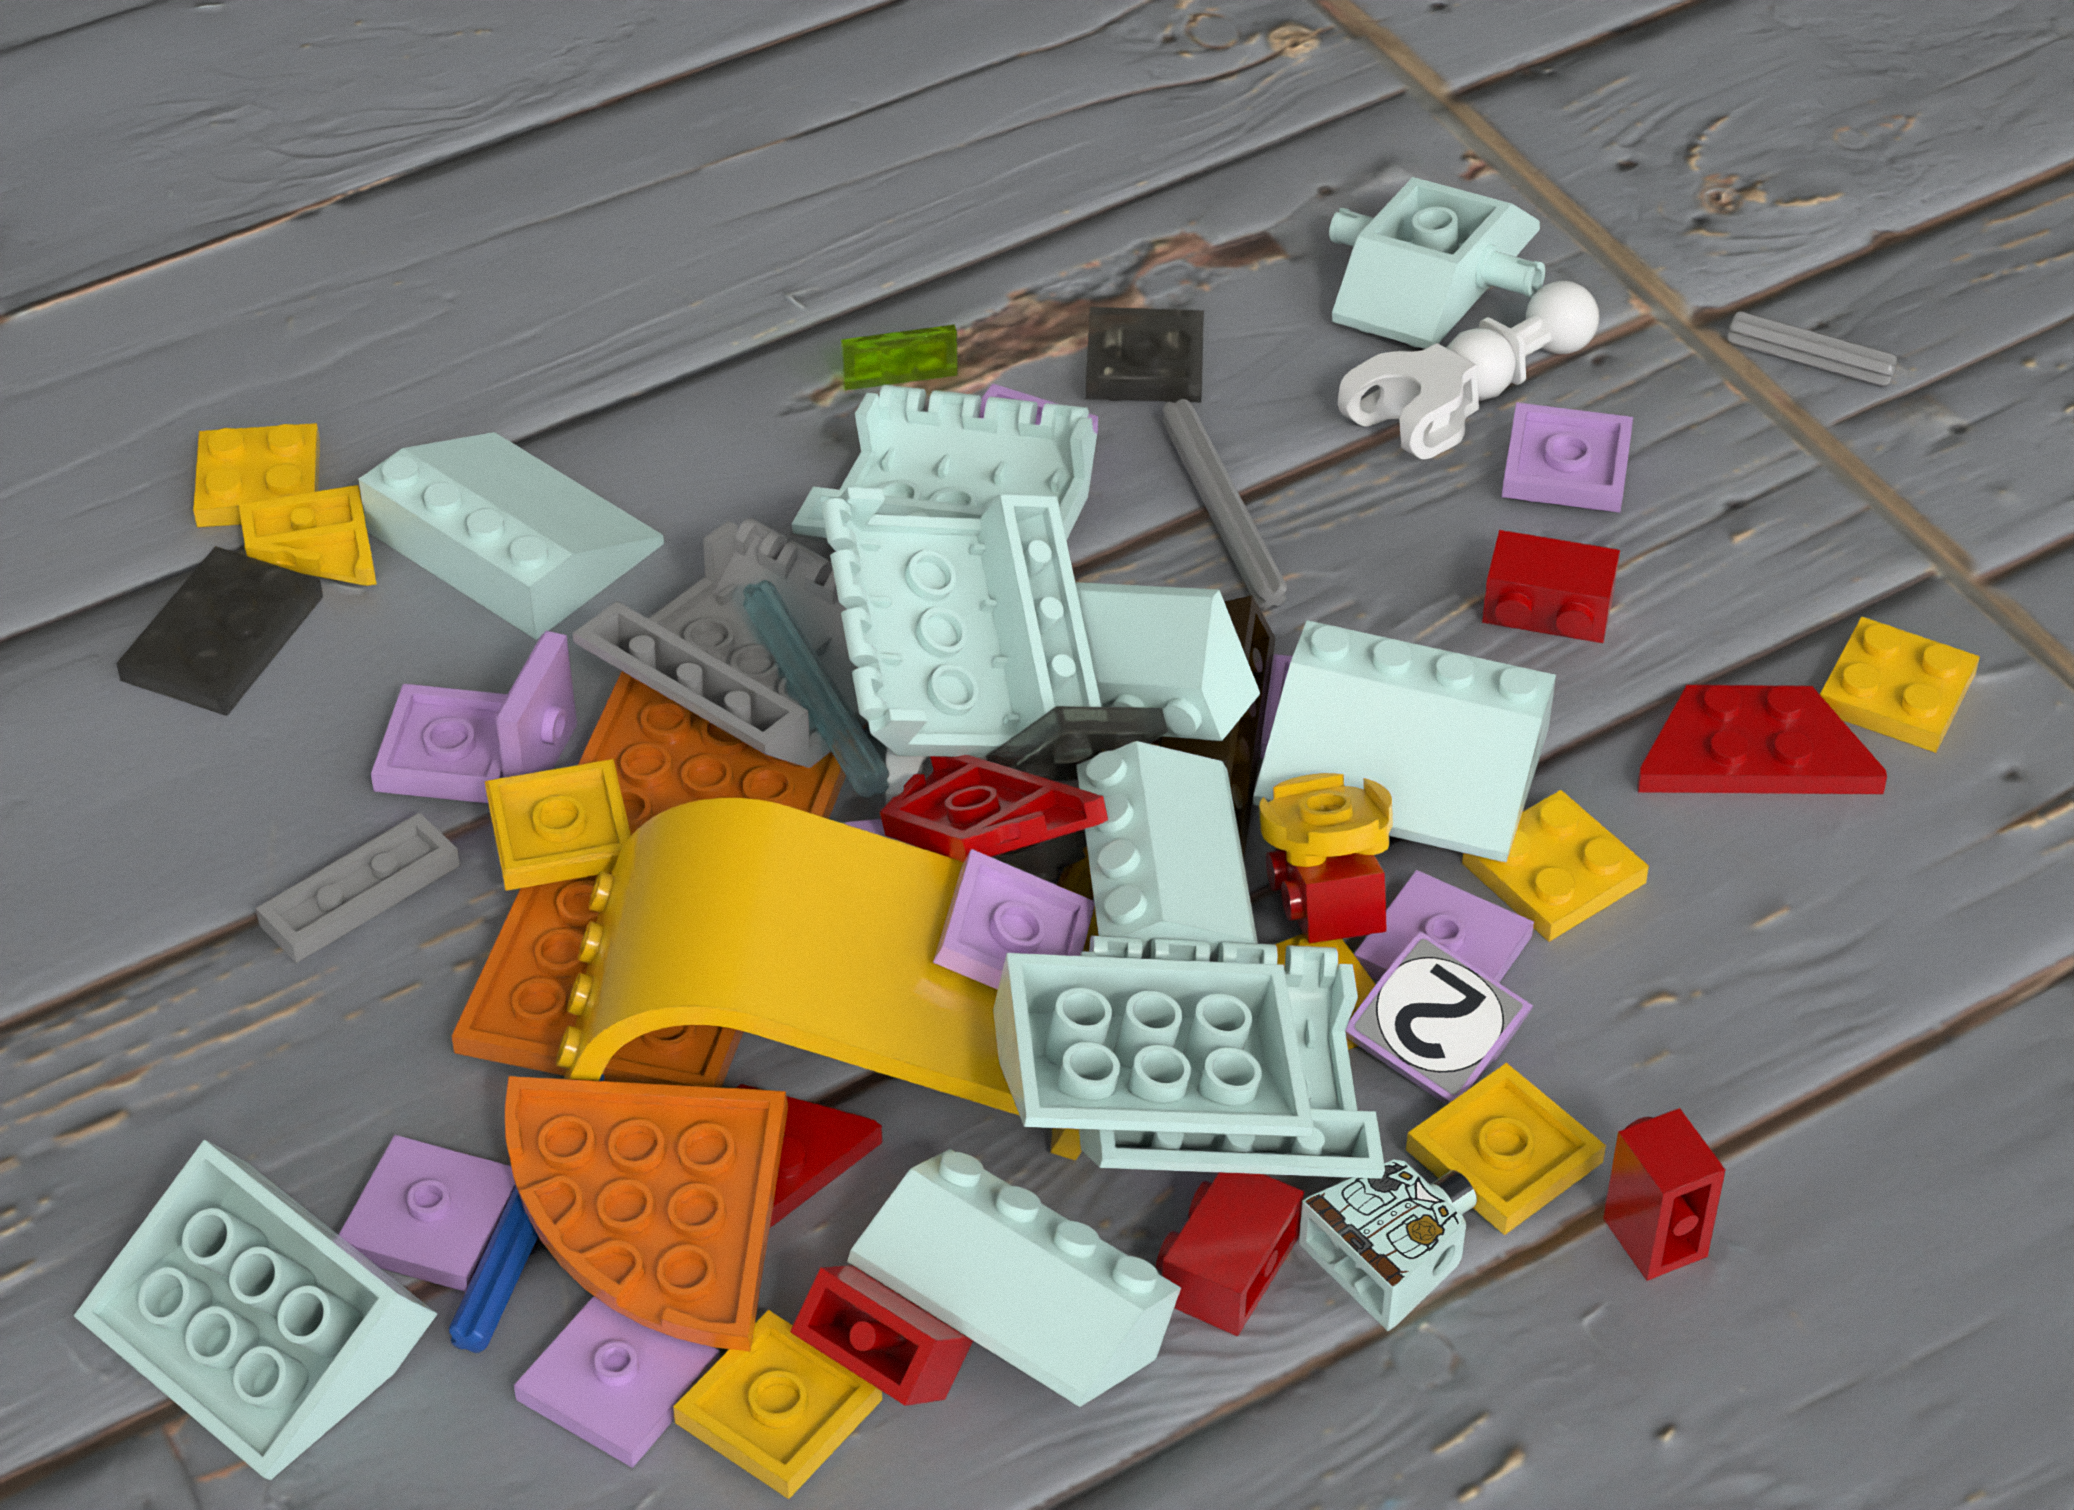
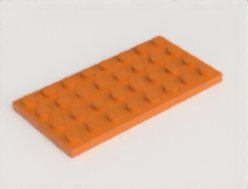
M621 671L578 765L610 759L614 760L631 836L646 821L659 813L689 802L714 798H747L775 802L829 819L867 723L811 768L763 754ZM598 875L520 888L451 1036L455 1054L565 1076L566 1068L556 1066V1058L566 1028L568 1026L575 1027L577 1015L568 1013L567 1006L578 974L586 975L588 963L579 961L578 954L589 922H597L599 912L589 910L588 907ZM682 1025L648 1032L626 1043L611 1057L602 1073L605 1077L603 1081L722 1088L744 1031L710 1025Z

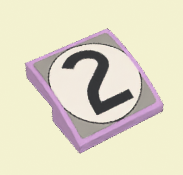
M1419 931L1348 1022L1345 1033L1346 1038L1447 1105L1477 1084L1491 1062L1495 1063L1532 1010L1533 1005L1422 931Z

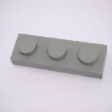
M419 812L255 908L259 926L295 963H298L459 867L457 847Z

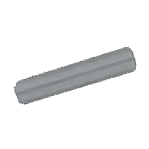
M1737 312L1729 327L1728 341L1732 345L1880 387L1889 386L1896 371L1897 357L1894 354L1746 312Z

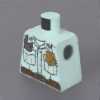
M1393 1159L1384 1163L1385 1172L1382 1179L1352 1177L1311 1195L1302 1201L1299 1245L1387 1331L1398 1325L1458 1266L1462 1259L1466 1222L1462 1214L1476 1205L1477 1199L1470 1182L1456 1170H1451L1429 1184L1405 1161Z

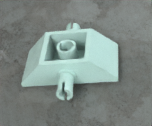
M1412 177L1375 218L1352 212L1347 208H1340L1339 213L1336 212L1330 224V240L1333 243L1353 246V250L1332 311V322L1356 328L1362 332L1373 333L1404 342L1413 347L1426 349L1436 343L1439 344L1480 296L1491 286L1524 294L1529 298H1532L1542 288L1545 278V265L1543 262L1516 257L1540 230V221L1512 203Z

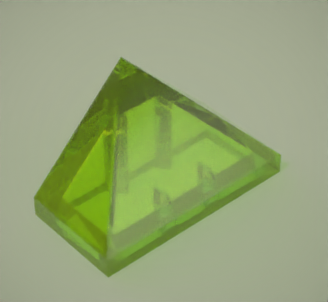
M955 324L841 339L842 375L845 391L883 386L884 384L892 385L958 376L957 330Z

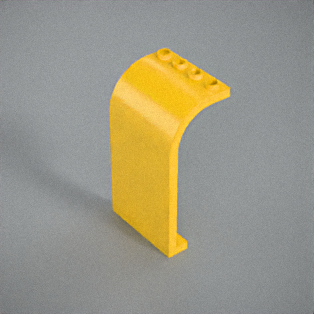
M714 798L682 804L649 819L628 839L611 874L600 871L594 884L588 907L589 910L599 912L597 922H589L578 954L579 961L588 963L586 975L578 974L567 1006L568 1013L577 1015L575 1027L568 1026L566 1028L556 1058V1066L566 1068L564 1079L599 1081L611 1057L626 1043L648 1032L673 1026L710 1025L748 1032L1019 1115L999 1064L993 1013L998 990L933 963L959 873L964 862L775 802L747 798ZM1095 906L1083 951L1089 952L1091 936H1099ZM1052 1128L1050 1153L1076 1161L1082 1152L1079 1129Z

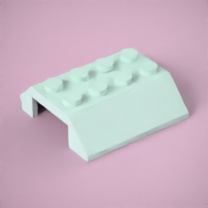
M884 384L880 390L879 397L875 393H866L855 412L861 453L840 490L812 487L791 524L793 534L828 544L821 503L827 499L839 497L847 487L883 489L885 501L875 514L980 519L999 494L1055 496L1058 499L1067 541L1088 498L1097 433L1093 431L1092 418H1088L1089 410L1087 407L1046 403L1042 410L1041 423L1036 425L1038 405L1034 401L989 397L986 402L984 418H979L982 402L980 395L933 390L929 400L928 412H923L926 398L925 389Z
M847 487L839 497L827 499L821 503L827 541L836 551L830 557L838 600L847 609L841 613L849 660L858 667V669L852 672L859 714L869 722L870 733L897 756L957 757L970 755L974 757H1018L1098 731L1105 725L1057 497L999 494L980 519L875 514L885 501L883 489Z
M1091 936L1089 952L1081 951L1080 956L1141 959L1142 942L1140 938ZM1152 939L1150 959L1209 962V942ZM1219 943L1218 962L1277 964V947L1274 944ZM1294 945L1286 947L1284 970L1314 1125L1311 1137L1079 1129L1081 1150L1100 1168L1382 1179L1385 1166L1376 1111H1357L1345 1033L1358 999L1353 964H1339L1338 966V952L1335 947Z

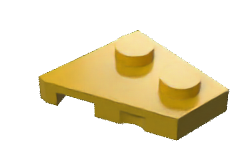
M359 485L238 504L248 564L365 586L377 585Z

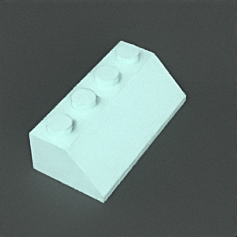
M1075 582L1105 725L1098 731L1223 741L1259 696L1260 692L1220 590Z
M1135 741L1115 750L1102 752L1094 758L1076 765L1079 789L1102 795L1108 816L1106 822L1085 829L1099 936L1140 938L1142 942L1141 959H1150L1152 939L1208 941L1210 946L1209 962H1218L1220 942L1258 944L1228 771L1222 761Z
M952 1149L936 1155L908 1171L854 1244L847 1260L853 1266L1079 1407L1156 1360L1181 1287L1159 1275L1157 1269L1149 1262L1124 1254L1099 1239L1098 1234L1091 1227L1066 1219L1041 1204L1040 1199L1033 1192L1021 1187L1011 1186L983 1169L981 1162L973 1156L962 1152H955Z

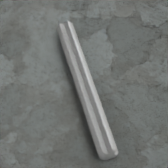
M1183 398L1176 403L1167 402L1162 409L1164 413L1162 423L1249 593L1253 595L1261 609L1266 610L1273 605L1280 607L1286 601L1284 593L1287 590V585L1193 405Z

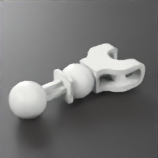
M1556 281L1543 286L1533 295L1527 306L1526 320L1512 328L1487 317L1480 321L1478 328L1460 332L1446 348L1436 343L1421 351H1394L1378 354L1353 368L1344 376L1338 393L1339 411L1343 416L1365 427L1388 419H1399L1401 448L1420 459L1433 458L1462 441L1465 434V419L1479 410V401L1499 396L1511 382L1519 385L1526 380L1525 356L1540 348L1555 354H1569L1585 347L1592 340L1598 329L1599 309L1591 293L1583 286L1570 281ZM1379 385L1380 389L1361 400V397L1369 388Z

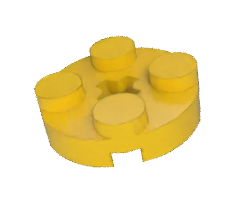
M1319 773L1291 778L1273 787V800L1267 802L1264 797L1259 803L1261 834L1269 844L1286 851L1287 862L1299 867L1317 866L1325 862L1327 857L1353 853L1361 855L1380 854L1389 847V832L1393 827L1392 797L1384 786L1366 778H1363L1364 789L1344 786V774Z

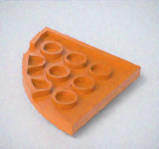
M508 1076L505 1100V1138L514 1181L529 1220L540 1240L559 1265L597 1299L611 1309L645 1327L677 1339L701 1345L751 1352L788 1111L786 1091Z

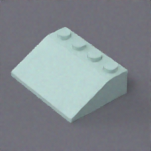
M495 432L402 448L358 479L366 528L369 534L535 640L539 639L545 631L552 629L664 544L663 534Z
M1307 620L1290 662L1255 788L1253 804L1259 806L1263 797L1267 802H1270L1274 799V786L1299 776L1319 773L1344 774V786L1364 789L1363 778L1381 784L1391 794L1393 827L1389 832V836L1507 862L1549 729L1556 675Z
M1006 953L993 1013L999 1064L1024 1127L1311 1137L1314 1125L1284 965Z
M203 1140L74 1314L77 1320L263 1478L272 1480L389 1379L437 1316L435 1311L249 1163L206 1140Z

